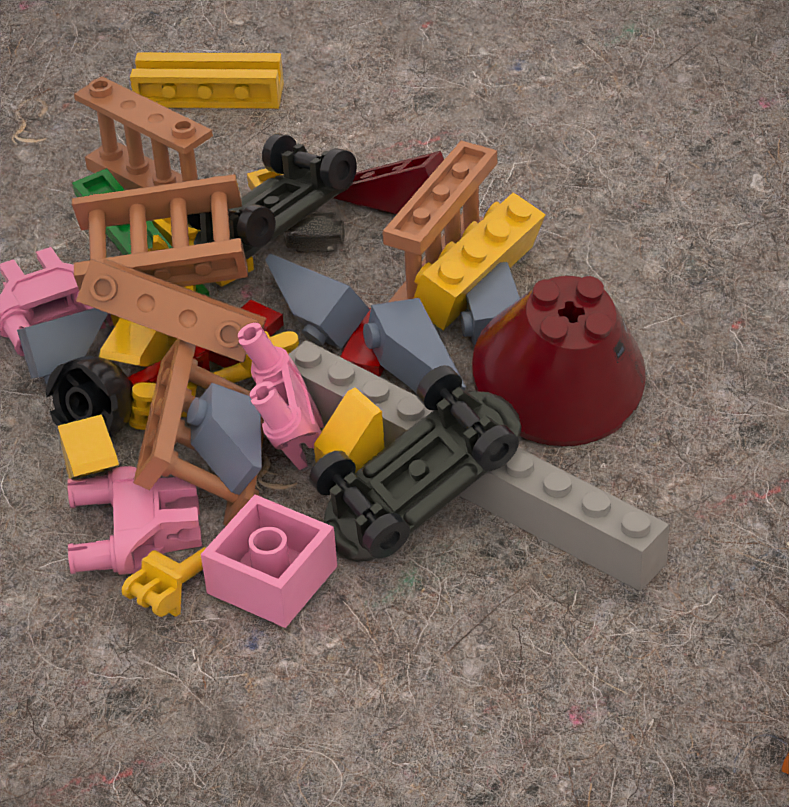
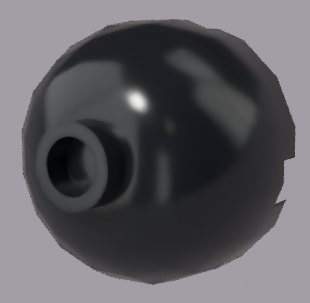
M91 355L70 360L58 365L49 375L46 386V398L52 396L55 409L50 411V414L57 427L102 414L109 436L112 438L128 423L131 417L134 402L132 386L121 367L111 360Z

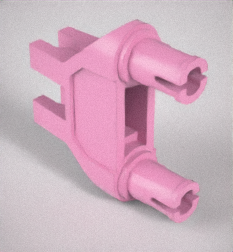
M52 247L36 252L37 259L43 269L24 275L14 259L0 264V272L6 282H3L4 289L0 294V335L11 340L15 351L20 356H24L18 336V329L93 308L76 301L79 289L74 278V265L63 263ZM108 313L105 320L111 327L113 322L110 313ZM103 322L100 329L106 328L105 322Z
M259 323L248 324L239 331L238 339L240 345L252 360L251 374L256 382V386L250 392L251 402L264 419L262 424L263 431L273 447L281 449L298 470H301L308 466L301 443H305L308 448L314 449V443L322 432L320 428L324 427L322 416L306 387L301 373L287 351L281 347H274Z
M132 466L113 467L112 471H108V475L68 479L67 488L70 508L111 503L114 516V535H110V540L68 544V560L71 574L113 569V572H118L119 575L133 574L141 569L142 559L153 550L164 554L166 552L201 547L202 538L198 516L200 515L196 486L177 477L159 478L149 491L133 483L136 467Z

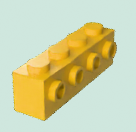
M514 192L502 203L494 202L482 221L479 223L473 221L466 228L457 243L451 241L445 246L435 263L427 262L420 269L414 281L418 286L413 299L420 298L432 323L444 330L460 315V312H464L467 309V293L500 262H508L509 268H511L533 247L546 214Z

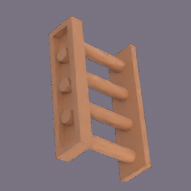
M103 76L91 81L87 86L74 93L76 101L97 111L102 145L85 156L88 170L96 173L107 168L126 190L198 180L194 149L213 137L211 129ZM114 120L124 125L127 146L117 142ZM141 133L151 138L154 160L144 156ZM168 147L179 152L181 174L171 169Z
M461 140L383 230V244L403 250L405 253L406 281L389 302L413 299L418 286L414 281L420 269L427 262L435 263L445 246L451 241L457 243L466 228L473 221L479 223L483 220V217L479 216V185L498 164L497 150ZM463 206V212L460 215V208ZM444 229L445 234L441 238V231ZM424 251H425V258H424L423 261H422V256H421V255H422V254L424 253Z
M235 174L72 198V206L81 231L89 230L90 260L93 259L103 263L104 259H108L181 287L248 277L247 261L241 238L230 240L228 209L242 207ZM212 211L214 242L189 246L187 215ZM171 217L172 248L148 252L146 221ZM130 223L131 254L107 258L106 227ZM90 260L73 263L74 278L79 291Z
M93 259L90 260L76 299L77 302L240 362L245 361L247 353L239 343V331L251 323H259L263 329L267 319L266 317L108 259H104L103 263Z
M177 339L161 360L133 483L150 491L161 475L168 477L171 474L227 500L223 525L227 526L254 495L259 496V490L255 489L257 475L240 495L232 493L217 475L178 458V452L174 451V445L177 442L196 451L191 445V429L185 426L184 420L180 419L181 413L183 411L188 413L192 401L196 398L191 395L192 391L187 388L189 381L205 389L211 383L248 396H250L251 391L197 366L198 361L193 359L196 345ZM261 416V450H262V444H263V439H264V431H263V427H262V424L264 423V419L262 418V416Z

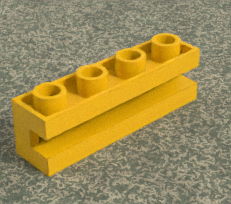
M137 52L135 58L136 69H132L130 75L133 92L166 108L279 109L284 86L281 53Z

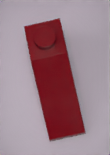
M437 151L356 172L353 184L347 190L335 196L334 199L398 214L443 162L442 152Z

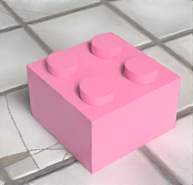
M254 495L201 553L207 594L286 628L337 568L334 527Z

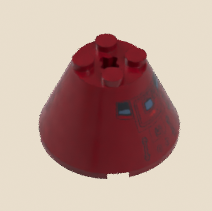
M558 276L535 283L530 292L503 310L486 325L477 339L472 357L471 371L475 391L489 392L508 401L519 415L521 423L520 436L530 441L551 446L588 444L615 433L622 427L623 422L633 411L637 410L645 387V365L641 351L613 300L604 290L603 283L593 276Z

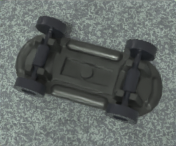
M280 133L270 136L262 150L263 165L268 171L284 175L269 178L242 196V207L228 209L230 240L241 238L246 259L253 256L289 228L338 194L347 190L353 184L357 171L355 156L350 151L339 148L325 151L321 156L308 153L305 146L297 144L291 136ZM212 211L187 215L188 227L201 230L196 235L194 245L214 242Z
M446 365L439 366L423 377L416 391L418 400L428 410H432V412L419 420L364 464L356 473L355 463L343 451H333L320 458L311 469L309 481L321 495H331L325 511L324 523L334 527L336 552L343 558L355 562L371 561L376 558L381 559L394 554L404 545L413 531L488 471L496 470L505 465L516 453L521 433L520 418L513 406L502 397L489 392L464 391L461 389L462 379L453 368Z

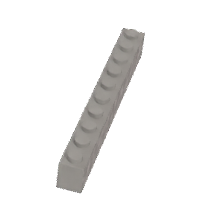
M307 340L289 353V356L301 373L325 425L347 391L354 387L382 410L385 448L419 420L432 412V410H428L418 400L416 395ZM517 448L514 456L505 465L496 470L488 471L459 495L640 592L667 564L668 523L520 448Z

